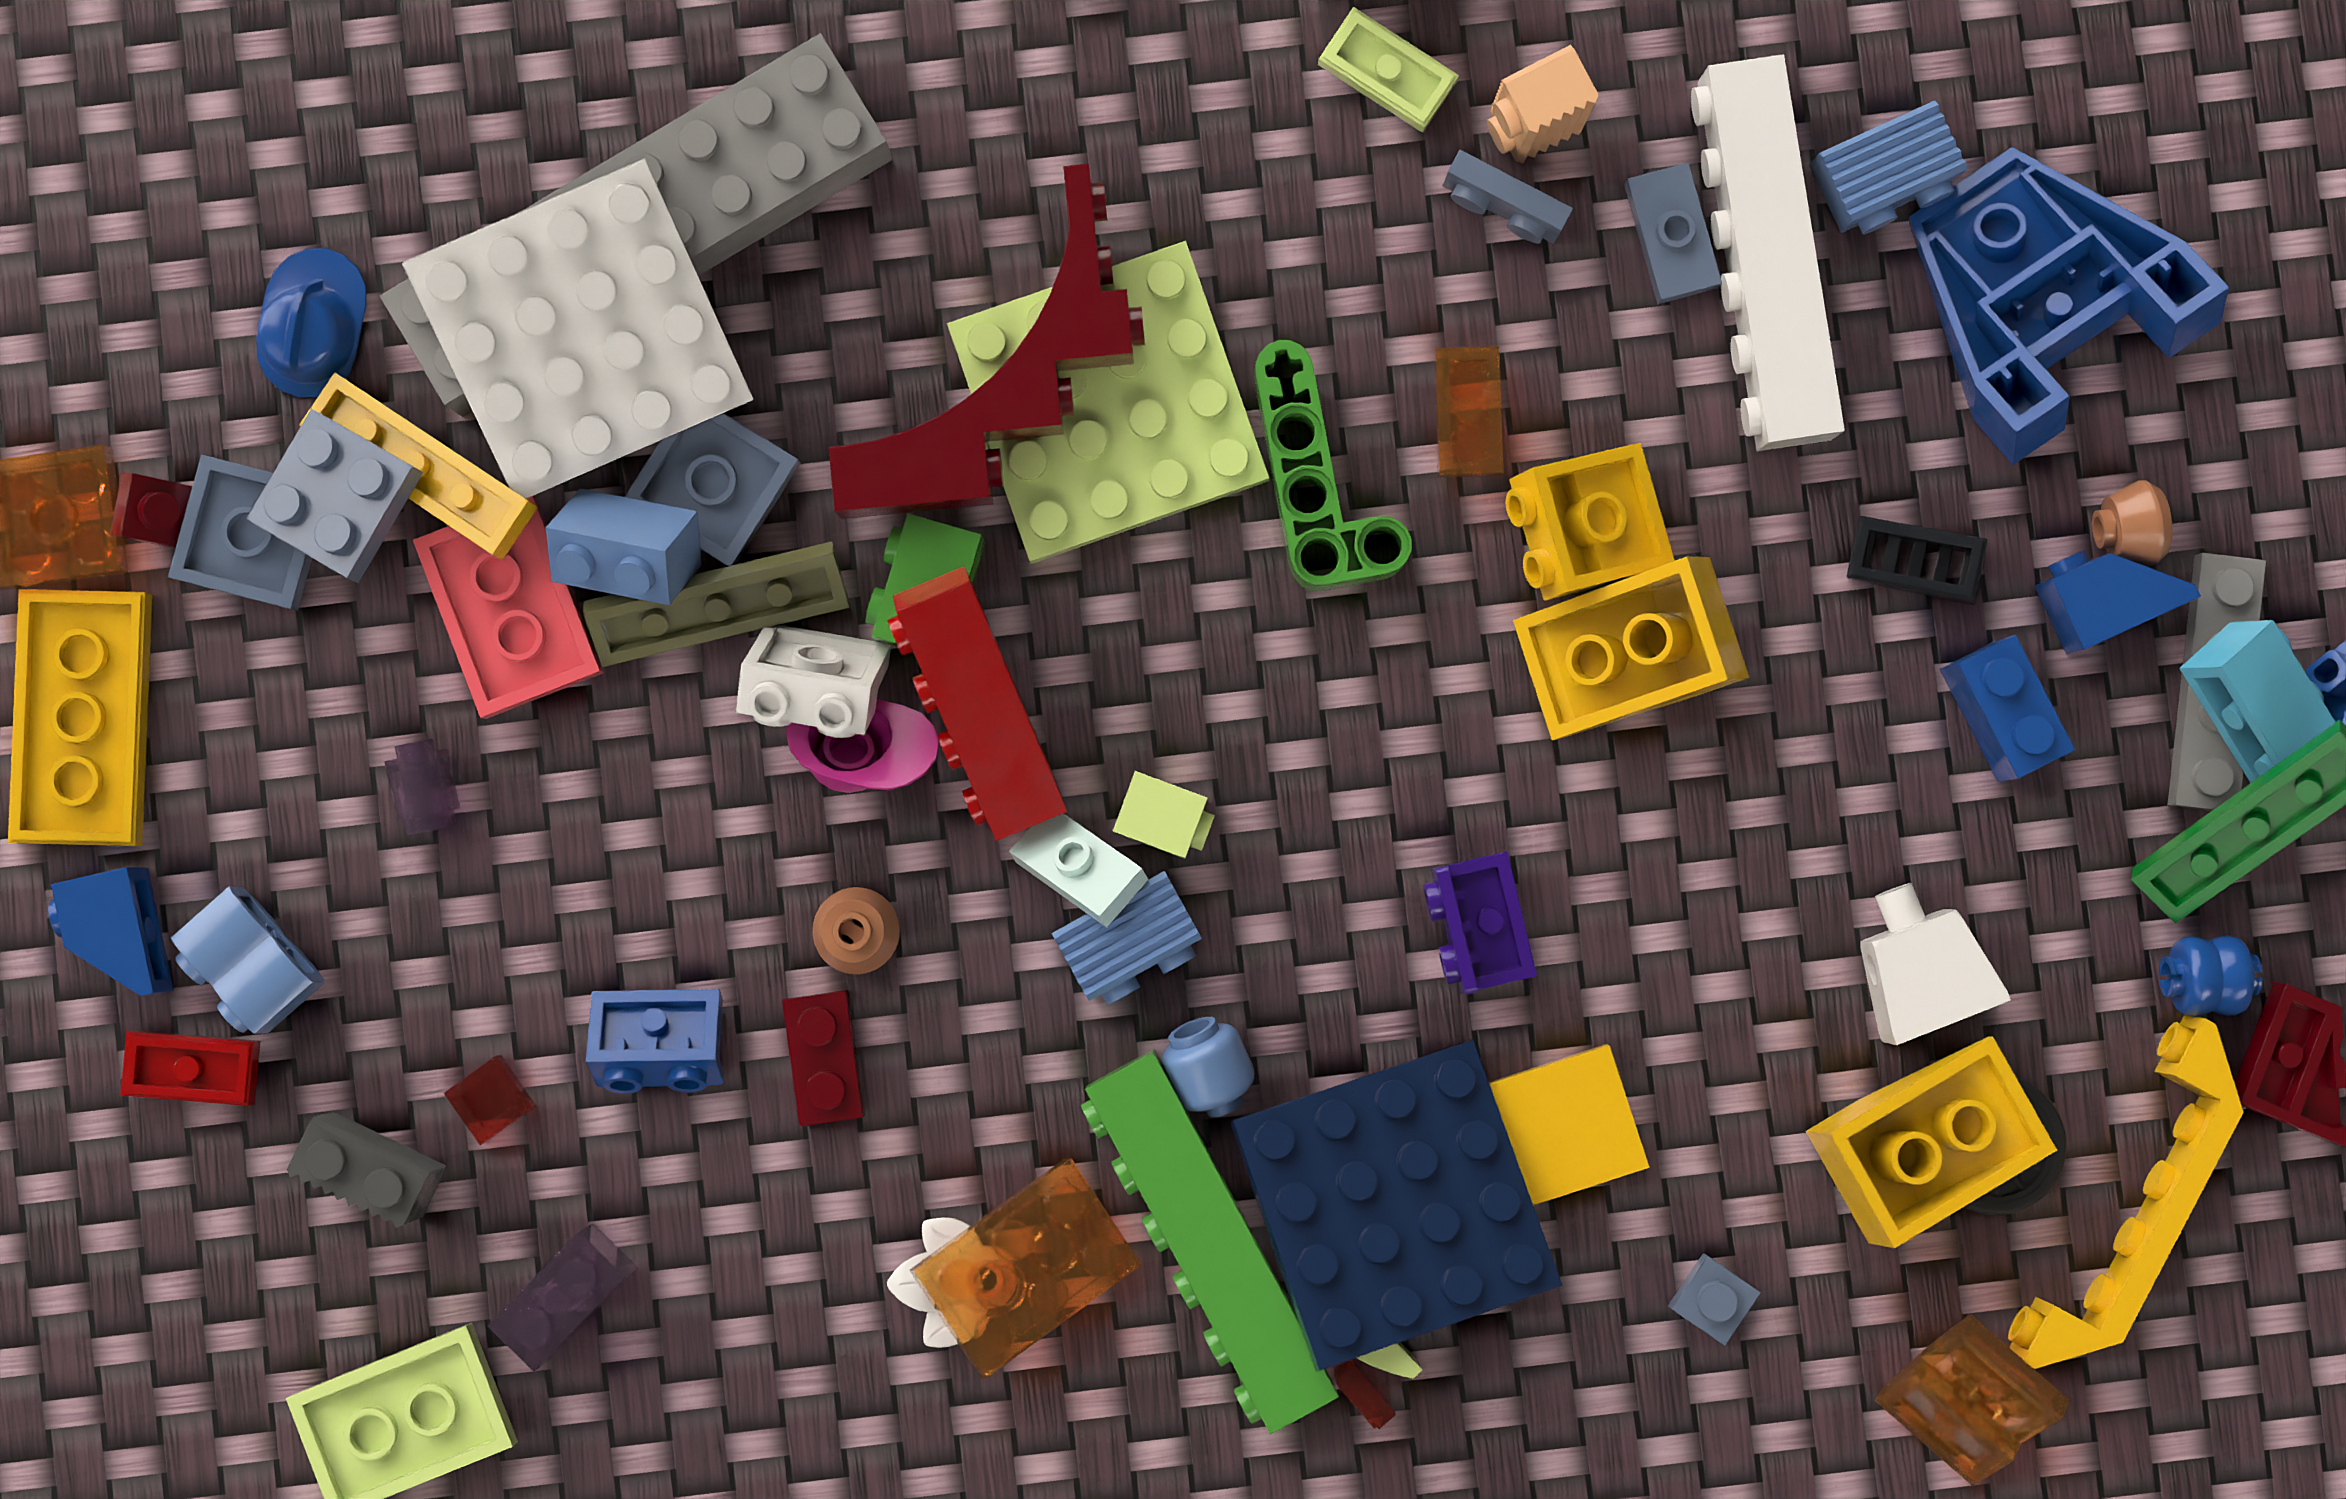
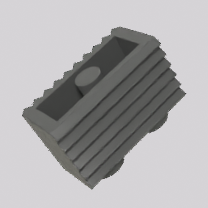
M332 1111L331 1113H324V1115L313 1116L290 1161L287 1171L290 1178L299 1175L301 1184L311 1181L313 1189L322 1186L324 1194L334 1192L336 1200L345 1197L348 1206L357 1203L360 1211L369 1208L372 1217L381 1214L383 1223L393 1220L394 1226L397 1228L424 1216L445 1172L446 1165Z

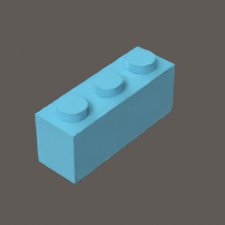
M2273 620L2230 622L2179 668L2250 783L2336 723L2323 702L2322 692L2308 678L2292 652L2289 638L2277 627Z

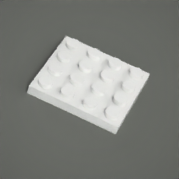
M642 159L402 263L509 488L525 499L753 400V396L646 159Z

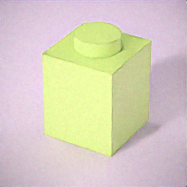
M1135 771L1113 832L1185 859L1189 847L1202 851L1215 815L1203 811L1207 797Z

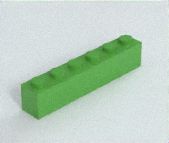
M1153 1049L1088 1084L1085 1090L1090 1100L1081 1104V1108L1098 1139L1109 1133L1120 1157L1111 1161L1128 1195L1140 1191L1151 1213L1143 1217L1142 1221L1157 1250L1162 1252L1170 1247L1182 1270L1173 1274L1172 1277L1187 1306L1191 1310L1201 1305L1212 1327L1204 1331L1203 1335L1214 1357L1221 1367L1232 1362L1243 1384L1233 1390L1250 1423L1253 1424L1262 1419L1271 1435L1337 1399L1339 1395L1336 1386L1326 1368L1315 1371L1295 1310L1188 1111L1184 1109L1155 1050Z

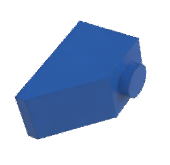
M2085 550L2049 565L2048 567L2053 577L2034 586L2066 654L2085 650L2201 597L2195 584L2112 553L2089 561Z
M124 867L51 884L54 899L49 902V919L55 934L58 937H62L64 948L140 996L164 994L174 991L147 867Z

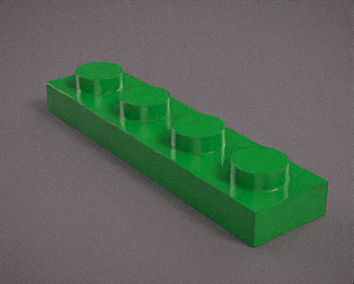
M2338 720L2132 868L2131 880L2174 923H2177L2345 806L2346 725L2341 720Z

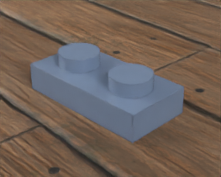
M1460 149L1443 183V187L1453 191L1450 197L1458 205L1477 214H1484L1487 209L1509 221L1507 228L1511 232L1533 243H1541L1542 239H1545L1554 244L1573 209Z

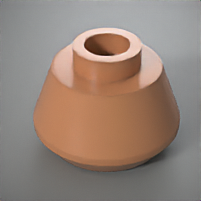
M2138 480L2104 498L2101 510L2094 511L2092 516L2093 538L2097 547L2100 549L2105 548L2107 553H2112L2146 567L2157 565L2170 551L2173 530L2169 504L2163 491L2146 480Z
M861 887L846 888L832 894L822 903L813 922V940L818 953L828 965L847 974H864L884 965L895 952L900 936L898 916L890 902L881 894ZM857 919L858 921H860L863 927L861 928L860 926L855 924L853 920ZM843 935L851 938L853 943L846 942L843 939Z

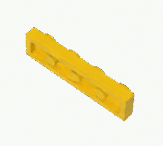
M335 372L311 406L315 411L422 471L423 474L410 494L409 499L501 560L504 559L538 508V506L511 490ZM311 408L309 409V411L307 412V414L305 415V417L303 418V420H302L301 423L299 424L300 426L303 424V422H304L305 418L307 417L308 413L310 412Z

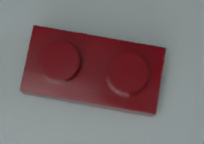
M848 990L782 999L799 1127L863 1118L865 1110Z

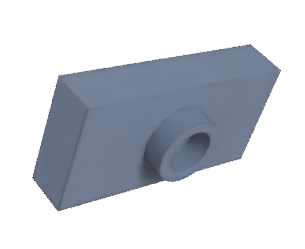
M1689 162L1628 178L1624 186L1657 304L1719 288L1722 281Z

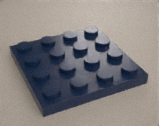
M1473 1040L1235 1119L1230 1123L1316 1372L1562 1286Z

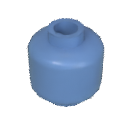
M1202 1017L1189 1021L1172 1031L1168 1036L1170 1044L1163 1051L1161 1064L1184 1109L1197 1112L1206 1111L1209 1117H1219L1240 1107L1243 1103L1241 1095L1253 1084L1255 1071L1236 1028L1227 1023H1217L1213 1017Z

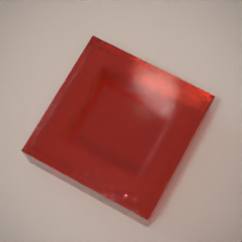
M501 1055L493 1057L444 1092V1095L479 1145L487 1143L537 1107Z
M1354 1359L1345 1361L1334 1369L1335 1374L1333 1376L1336 1384L1373 1428H1382L1396 1415L1390 1401Z

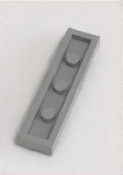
M2210 553L2194 555L2192 584L2196 585L2201 597L2189 602L2183 664L2230 622L2260 621L2266 560ZM2182 674L2167 806L2212 811L2242 789L2243 770Z

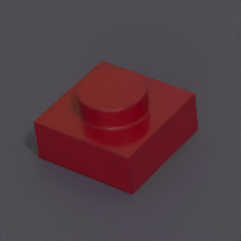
M121 473L110 535L176 548L192 486L135 473Z

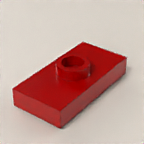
M126 1031L120 1096L242 1106L255 1105L261 1041Z

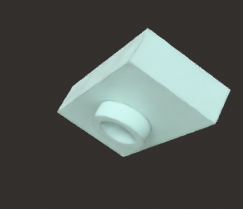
M1064 813L1030 827L1009 851L1017 864L1105 927L1110 925L1149 880L1140 866Z

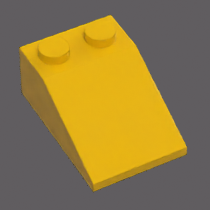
M1686 556L1513 620L1551 740H1558L1750 678L1710 557Z
M1988 1036L1855 1101L1806 1131L1868 1243L1890 1248L1900 1246L2057 1151L1993 1036Z

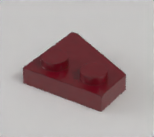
M2273 981L2235 1080V1087L2241 1106L2329 1143L2346 1147V1126L2341 1125L2339 1089L2346 1088V1065L2340 1054V1044L2344 1038L2342 1007L2291 985Z

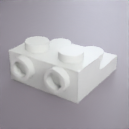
M784 625L764 627L741 664L736 713L752 715L755 721L768 726L780 727L791 723L815 726L820 733L831 737L846 738L855 734L865 735L875 714L878 688L888 669L891 645Z

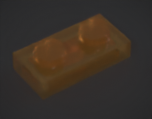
M1499 346L1435 348L1433 354L1438 478L1501 476L1503 474Z

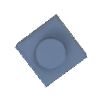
M1703 1253L1668 1304V1307L1725 1346L1761 1292Z

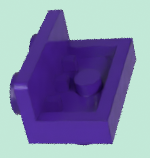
M1507 851L1430 869L1433 882L1423 884V889L1432 922L1443 920L1448 945L1438 947L1446 983L1458 982L1460 993L1467 995L1478 992L1481 989L1536 977L1537 973Z

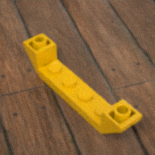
M2183 1016L2181 1022H2174L2160 1040L2157 1055L2162 1058L2154 1072L2199 1095L2195 1104L2190 1103L2179 1115L2173 1128V1136L2177 1139L2165 1161H2158L2149 1172L2143 1186V1193L2147 1197L2136 1218H2128L2119 1229L2113 1244V1249L2117 1254L2106 1275L2099 1274L2089 1286L2083 1302L2084 1308L2087 1309L2083 1319L2081 1320L2057 1306L2035 1297L2031 1307L2024 1306L2017 1313L2010 1326L2008 1339L2012 1343L2007 1351V1354L2036 1369L2124 1342L2244 1113L2215 1023L2205 1018Z

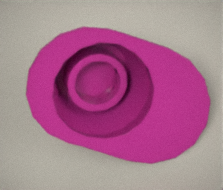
M879 699L876 701L875 714L865 735L855 734L846 738L831 737L820 733L815 726L791 723L787 725L786 729L790 752L803 767L809 769L821 784L834 791L845 793L858 792L865 789L892 790L908 786L927 773L936 760L939 746L934 725L922 713L904 705Z

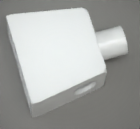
M1912 883L1895 887L1875 896L1888 930L1861 941L1860 948L1877 1028L1882 1042L1898 1045L2011 1001L2008 991L1956 909H1942L1924 915Z

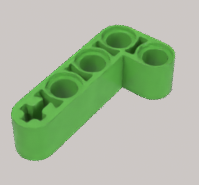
M1277 340L1268 344L1260 352L1256 361L1254 385L1289 569L1293 579L1301 587L1310 591H1326L1385 580L1395 576L1403 568L1412 551V539L1408 529L1399 520L1389 516H1377L1343 523L1310 355L1301 344L1291 340ZM1278 360H1285L1288 370H1299V372L1293 375L1291 384L1293 403L1281 406L1283 393L1278 377H1267V375L1273 373L1274 364ZM1302 399H1306L1307 404L1297 402H1299ZM1271 405L1281 406L1276 410L1271 409ZM1289 421L1302 422L1310 429L1313 441L1307 448L1302 450L1287 449L1278 439V429ZM1302 482H1310L1317 485L1324 495V505L1316 512L1302 513L1292 506L1289 499L1290 490ZM1374 533L1390 535L1398 546L1397 558L1388 564H1377L1371 561L1365 553L1364 540ZM1313 544L1327 546L1335 555L1336 568L1325 576L1310 574L1302 565V551Z

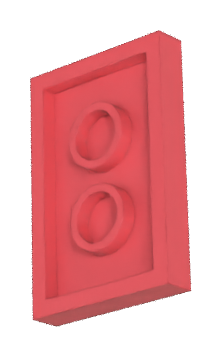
M534 495L526 499L538 506V508L503 560L490 554L450 526L413 540L479 716L483 719H488L604 673L571 585L556 583L551 580L546 536L547 522L539 501Z

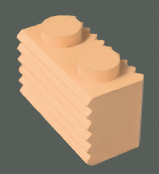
M1569 45L1502 79L1501 86H1499L1498 93H1496L1497 96H1495L1494 103H1492V109H1490L1492 117L1487 120L1488 130L1495 145L1502 154L1510 151L1514 160L1523 164L1527 156L1535 158L1538 150L1546 152L1549 145L1557 146L1560 139L1568 141L1572 133L1580 135L1599 94L1575 49Z

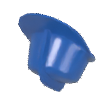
M307 248L288 256L274 270L265 291L260 319L257 324V359L265 377L283 392L296 397H318L334 372L345 379L350 375L357 355L366 310V285L359 269L345 255L327 248Z

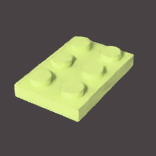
M472 1323L286 1398L324 1499H384L509 1449L518 1443Z

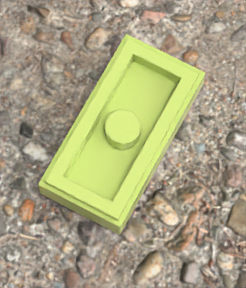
M1355 7L1352 8L1318 60L1319 66L1422 133L1459 77L1458 74Z

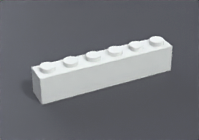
M1784 54L1709 65L1699 79L1698 87L1692 88L1691 106L1695 124L1697 126L1705 125L1708 149H1704L1701 152V169L1705 186L1707 188H1715L1718 211H1714L1711 214V232L1715 248L1717 250L1724 249L1728 273L1721 275V295L1725 310L1727 312L1734 311L1738 331L1737 336L1731 337V357L1736 374L1744 373L1748 398H1743L1740 406L1743 429L1746 436H1754L1757 451L1830 441L1844 432L1845 429Z

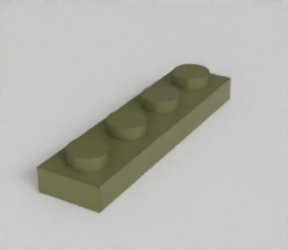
M831 541L694 574L670 605L612 594L584 601L583 614L601 666L605 667L764 627L767 628L849 608V598L834 545Z

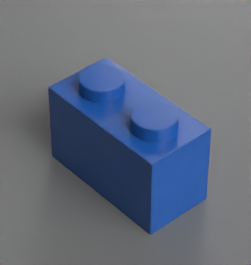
M2016 634L1996 640L1939 669L1997 782L2019 779L2075 750Z

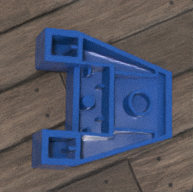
M2011 147L1955 185V192L1930 206L1921 208L1909 217V225L1972 418L2012 465L2065 430L2070 396L2049 374L2047 369L2128 314L2168 358L2221 323L2229 286L2186 241L2014 147Z

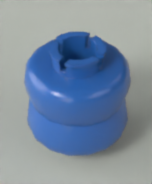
M2226 935L2208 941L2199 937L2187 936L2176 941L2169 952V956L2161 959L2159 975H2167V979H2159V985L2164 997H2171L2175 1008L2184 1015L2194 1017L2215 1012L2233 1016L2245 1011L2250 1005L2253 995L2260 993L2263 977H2255L2254 973L2262 972V966L2257 955L2250 954L2245 942L2237 937Z

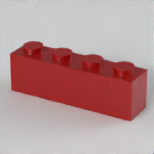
M965 566L893 595L897 616L887 619L890 630L901 655L914 652L922 674L912 677L915 687L927 713L939 709L947 731L939 733L937 736L951 769L954 770L963 766L972 787L962 790V793L976 826L988 822L995 841H998L1066 813L1067 809L1058 784Z

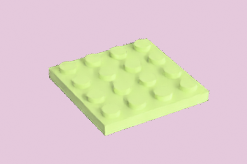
M1186 241L1112 266L1114 284L1101 285L1102 291L1127 289L1129 308L1142 307L1145 345L1132 346L1134 364L1058 371L1059 378L1071 377L1074 416L1062 417L1064 434L988 442L990 449L1000 448L1004 489L1031 564L1269 482L1264 461ZM1052 287L947 323L971 394L989 380L1016 351L1035 324L1051 293Z

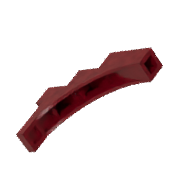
M1089 164L1063 166L1069 233L1062 263L1051 293L1035 324L1011 357L989 380L966 399L931 420L907 431L877 440L829 447L834 512L841 519L994 505L992 488L1004 487L1000 448L989 449L988 442L1064 434L1062 417L1074 416L1071 377L1059 378L1058 371L1134 364L1132 346L1145 345L1142 307L1129 308L1127 289L1101 290V285L1114 284L1110 245L1097 247L1095 222L1108 221L1104 182L1091 183Z

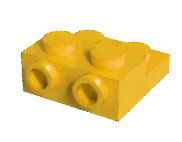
M1641 442L1533 467L1509 479L1512 489L1506 495V511L1510 521L1515 526H1523L1529 551L1525 553L1523 558L1524 574L1532 587L1541 589L1544 601L1598 588L1675 561Z

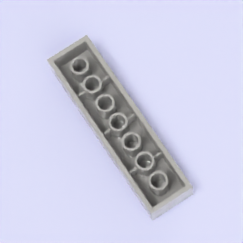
M819 33L526 209L642 159H646L699 276L892 161L893 157L887 141L824 37ZM406 279L381 294L380 298L444 405L462 417L470 413L472 409L410 279Z

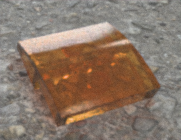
M1971 1314L1954 1325L1917 1355L1878 1393L1875 1399L1882 1408L1972 1486L2013 1462L2020 1444L2061 1420L2070 1402L2067 1397Z

